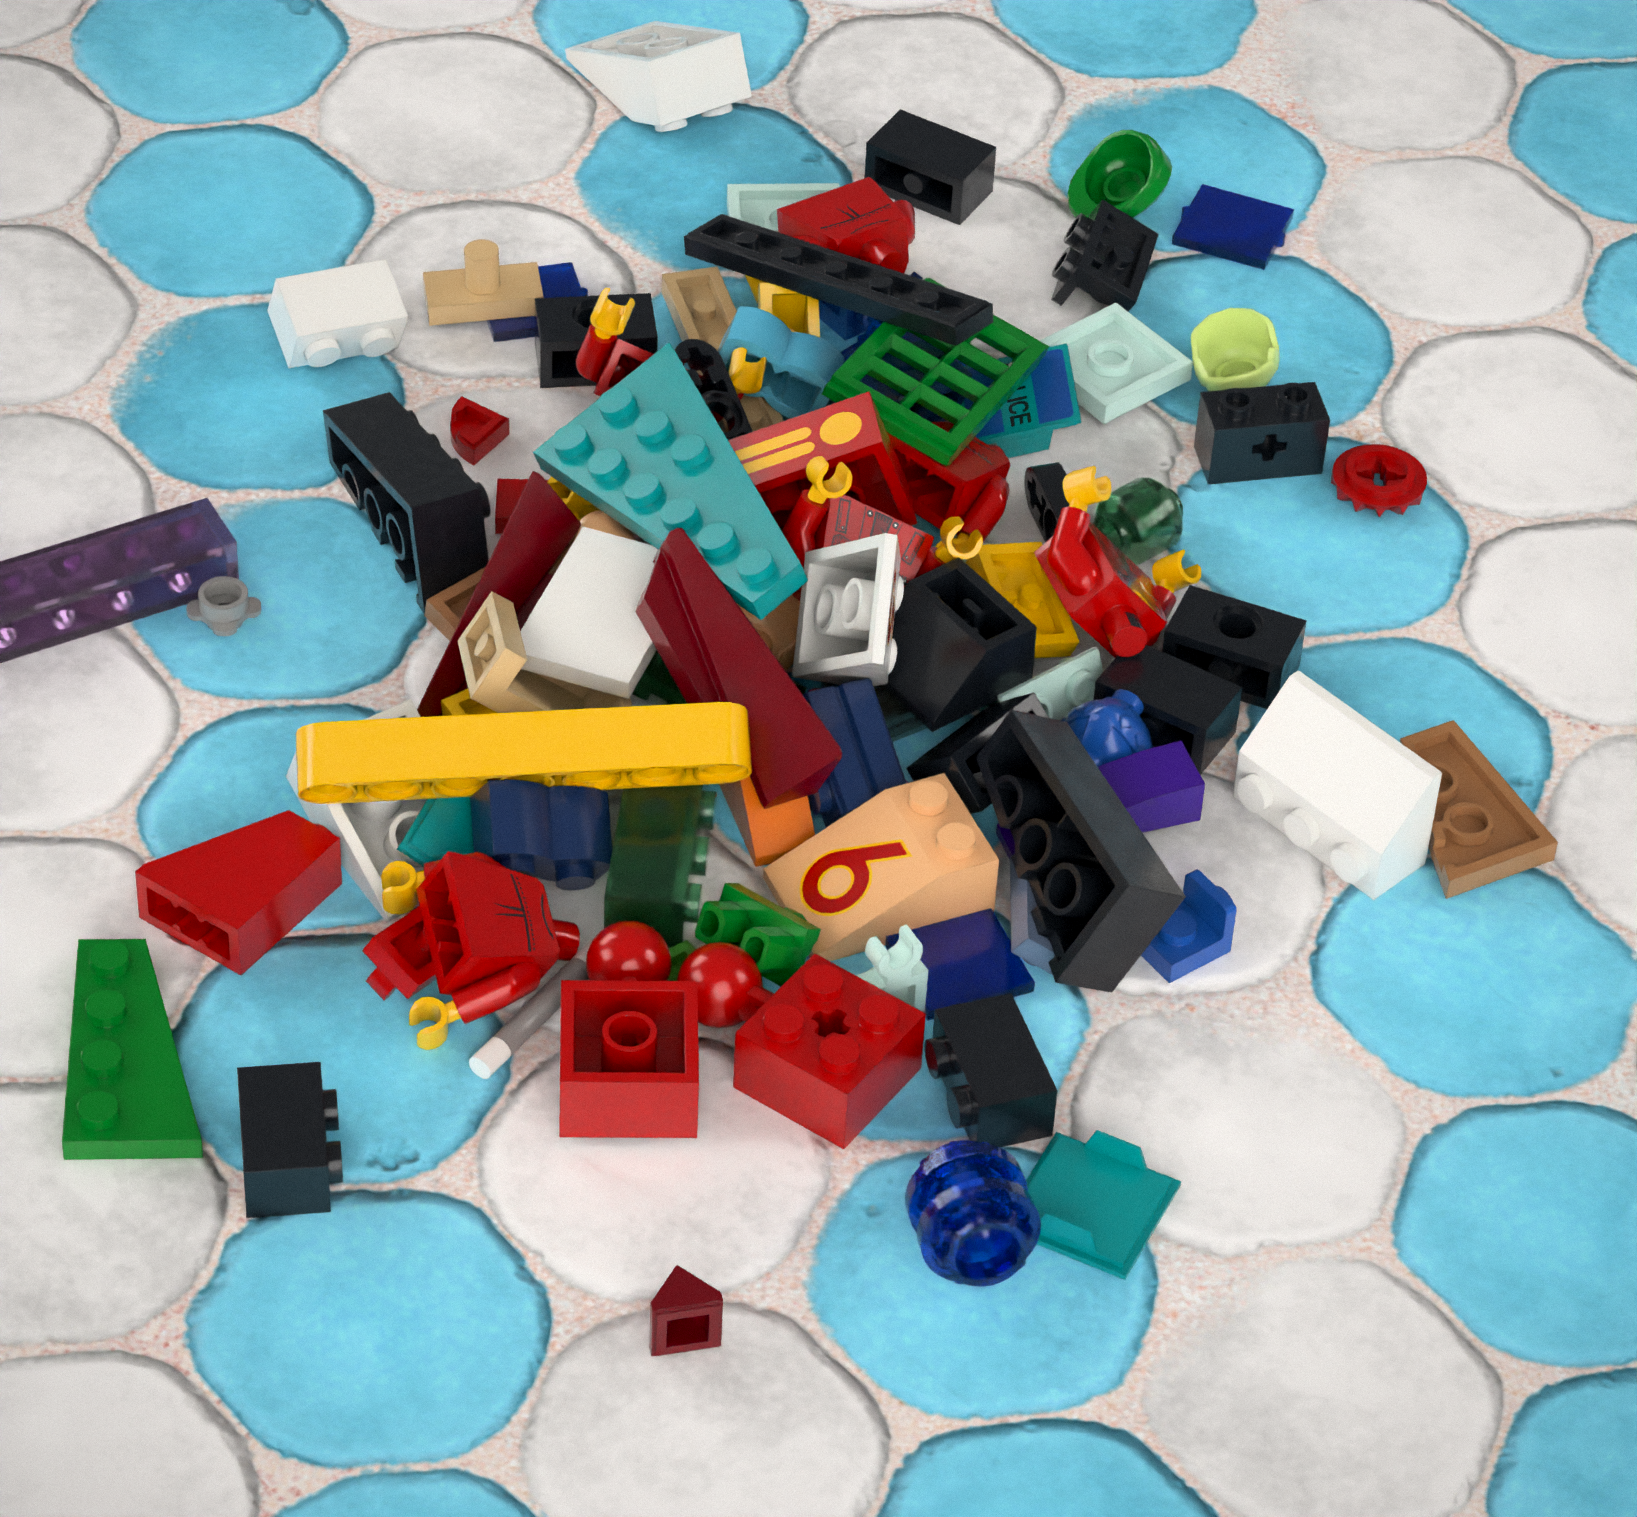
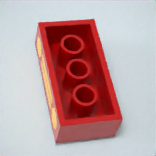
M870 391L728 440L779 527L785 526L801 492L811 488L812 483L807 478L806 468L809 461L818 456H823L829 463L823 481L829 480L834 475L836 466L843 462L851 471L853 478L851 487L844 495L908 525L917 524L904 471Z

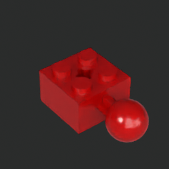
M620 921L605 927L595 936L587 952L586 971L589 980H561L559 1137L697 1138L699 1099L698 981H668L672 967L669 947L659 932L642 922Z
M715 942L703 945L690 953L680 967L677 981H698V1023L711 1028H728L746 1021L735 1032L733 1088L842 1149H845L921 1069L926 1013L815 953L775 993L763 988L762 975L753 957L744 949L734 944Z

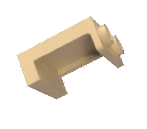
M491 591L458 639L470 699L497 713L632 706L630 698L626 699L521 669L528 659L514 604Z

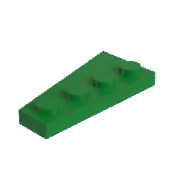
M78 939L62 1132L64 1160L203 1158L201 1135L146 939Z

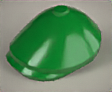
M1134 130L1114 132L1105 137L1076 170L1068 189L1069 209L1075 218L1080 213L1088 217L1103 199L1134 218L1154 204L1164 192L1172 172L1171 161L1157 141L1148 134Z

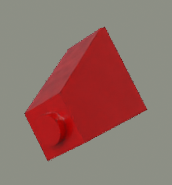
M287 810L145 863L135 871L139 918L235 973L242 975L342 884L340 838L332 834L323 825L312 823Z

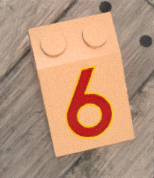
M945 773L883 790L763 868V879L780 907L796 910L803 914L807 922L821 929L818 941L813 945L809 957L815 953L828 961H834L865 952L869 938L875 936L878 937L884 946L897 942L899 939V929L906 924L915 936H920L994 914L999 858Z

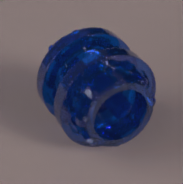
M970 1140L951 1141L935 1149L926 1158L922 1159L919 1163L920 1167L908 1182L905 1192V1207L911 1225L917 1233L918 1245L928 1267L937 1275L954 1281L958 1285L966 1284L976 1287L993 1286L1010 1278L1019 1269L1023 1268L1027 1257L1038 1242L1041 1232V1220L1034 1200L1028 1193L1026 1179L1018 1161L1009 1152L1000 1147L990 1145L988 1142L979 1143Z

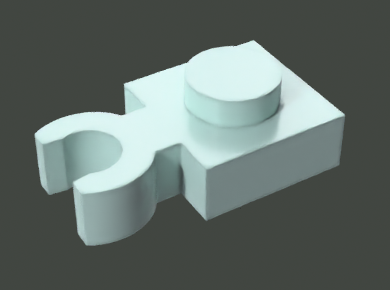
M907 924L900 927L897 943L888 950L877 936L869 938L865 947V954L874 967L856 976L925 1013L928 969L920 960L923 954L922 943Z

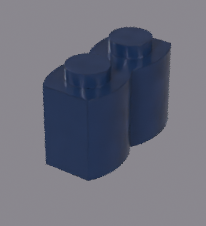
M491 780L470 797L474 852H482L507 869L556 882V886L559 889L582 890L593 886L597 879L614 866L608 793L605 791L583 786L548 787L540 783L524 780Z

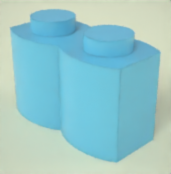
M739 306L718 349L727 371L729 370L731 355L734 349L746 348L745 361L758 362L762 357H766L767 363L760 391L753 394L744 393V395L763 397L773 409L790 419L827 405L829 398L822 395L823 389L830 381L832 375L843 365L845 359L839 350L829 342L811 334L791 332L788 326L776 316L749 306Z

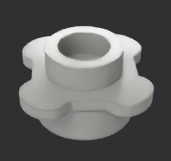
M229 576L214 577L205 581L198 590V600L190 601L186 607L189 619L206 623L213 633L218 636H231L235 634L246 619L258 617L262 610L261 602L258 598L248 597L246 585L241 580Z

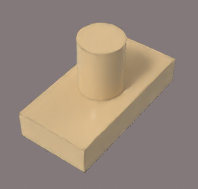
M474 240L465 246L464 269L423 272V286L429 326L535 316V298H544L537 262L499 265V248L496 243L490 240Z

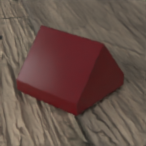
M678 1265L675 1266L650 1302L649 1349L651 1356L721 1346L723 1315L721 1292Z

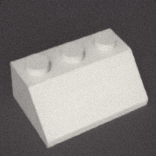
M1298 670L1289 676L1239 750L1233 797L1240 801L1247 810L1259 815L1286 835L1296 846L1305 849L1335 871L1342 880L1351 883L1372 900H1375L1425 865L1442 772Z

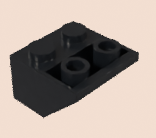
M958 557L910 580L904 587L901 605L895 612L892 636L897 645V658L892 672L888 675V683L882 686L931 732H934L998 700L997 695L1033 678L1037 626Z

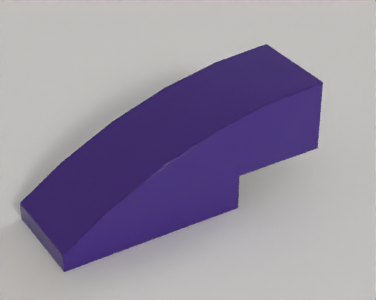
M1182 741L1142 750L1098 767L1142 833L1195 822L1201 819L1205 782ZM997 823L996 835L1010 860V857L1015 853L1013 836L1010 829L1002 828Z

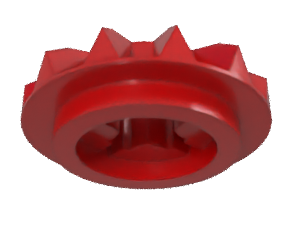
M1367 444L1353 447L1343 452L1336 459L1332 469L1331 484L1337 488V499L1352 501L1355 512L1368 508L1375 510L1379 517L1385 510H1391L1396 514L1403 515L1408 505H1420L1427 485V474L1422 464L1411 454L1392 446ZM1375 473L1380 474V480H1383L1384 486L1374 485Z

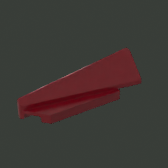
M532 471L417 708L421 717L442 716L441 700L468 689L458 639L491 591L513 602L521 631L553 575L548 573L578 533L581 522L540 473Z
M682 528L670 531L654 556V566L635 611L687 704L732 702L746 707L748 711L752 765L750 778L764 809L817 793L841 760V747Z

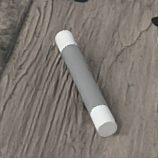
M593 939L469 1059V1066L477 1076L482 1079H488L561 1007V980L589 979L586 971V956Z

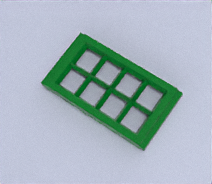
M931 278L925 279V281L943 286ZM994 314L992 324L957 346L883 322L832 375L830 381L825 385L822 395L837 403L870 391L884 427L889 434L947 467L1036 369L1042 358L1046 355L1049 346ZM908 331L945 352V354L938 359L901 337ZM974 338H977L1013 360L1007 366L970 343ZM886 353H889L925 375L918 381L881 360V358ZM957 359L994 381L987 387L950 366V364ZM867 374L905 397L897 403L860 382V380ZM935 381H938L974 403L969 409H966L933 390L930 386ZM916 402L954 424V426L947 432L909 409Z

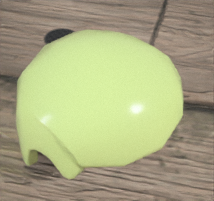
M1228 308L1210 314L1194 328L1191 334L1192 360L1195 375L1200 384L1206 387L1208 391L1267 386L1278 370L1280 353L1274 325L1268 317L1253 309Z

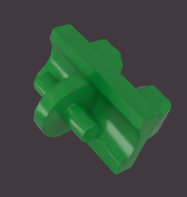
M725 883L719 901H706L703 904L695 929V938L705 944L725 942L741 947L756 961L761 975L781 987L805 963L807 956L812 951L813 945L818 941L821 929L807 922L803 914L794 909L782 908L739 883Z

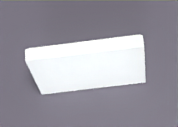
M582 527L520 631L528 659L521 669L629 699L657 650L635 611L654 566L653 559L658 549L653 545Z

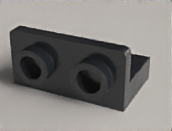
M1102 199L1088 217L1080 213L1068 229L1063 242L1070 247L1063 252L1052 271V276L1058 279L1051 300L1061 306L1075 288L1078 287L1090 294L1093 299L1101 304L1110 306L1117 303L1129 312L1137 302L1159 234Z

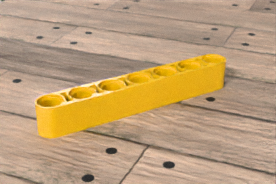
M732 702L332 721L308 724L296 731L298 797L306 802L316 804L471 797L485 783L491 780H524L540 783L548 787L583 786L599 790L733 783L749 777L752 773L748 711L745 706Z

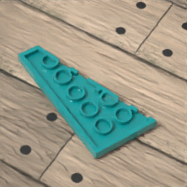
M670 342L613 388L604 392L592 405L567 425L557 430L551 438L533 451L541 470L658 550L670 531L682 528L735 602L760 620L808 581L799 559Z

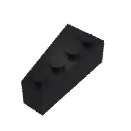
M390 392L323 410L330 464L359 510L366 509L372 526V532L380 545L391 543L394 553L399 558L395 559V569L404 583L417 581L418 593L416 594V602L425 614L427 599L483 569L489 562L484 519L490 517L491 510L486 490L480 482L475 483L464 472L458 458H451L441 447L435 434H429L419 424L415 413L412 410L407 411Z
M1011 709L976 759L1000 827L1010 829L1013 836L1015 854L1011 859L1018 878L1028 880L1037 907L1031 911V915L1038 935L1048 936L1055 957L1048 962L1055 983L1112 993L1186 896L1069 724L1064 721Z

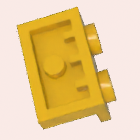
M1024 542L982 545L980 551L974 557L967 559L965 563L1037 626L1034 659L1071 656L1079 644V639L1069 614L1034 554V551L1042 543Z

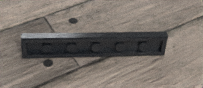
M720 214L684 236L685 255L955 346L993 323V304L986 300L724 214Z

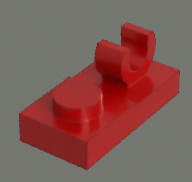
M420 906L375 935L362 950L377 966L366 982L383 1000L389 998L396 988L409 999L436 980L435 967L431 958Z

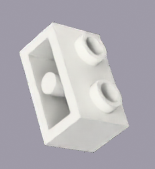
M386 259L276 278L267 309L288 368L305 365L323 367L332 364L338 359L359 355L378 357L384 355L392 349L399 348L408 320V314Z

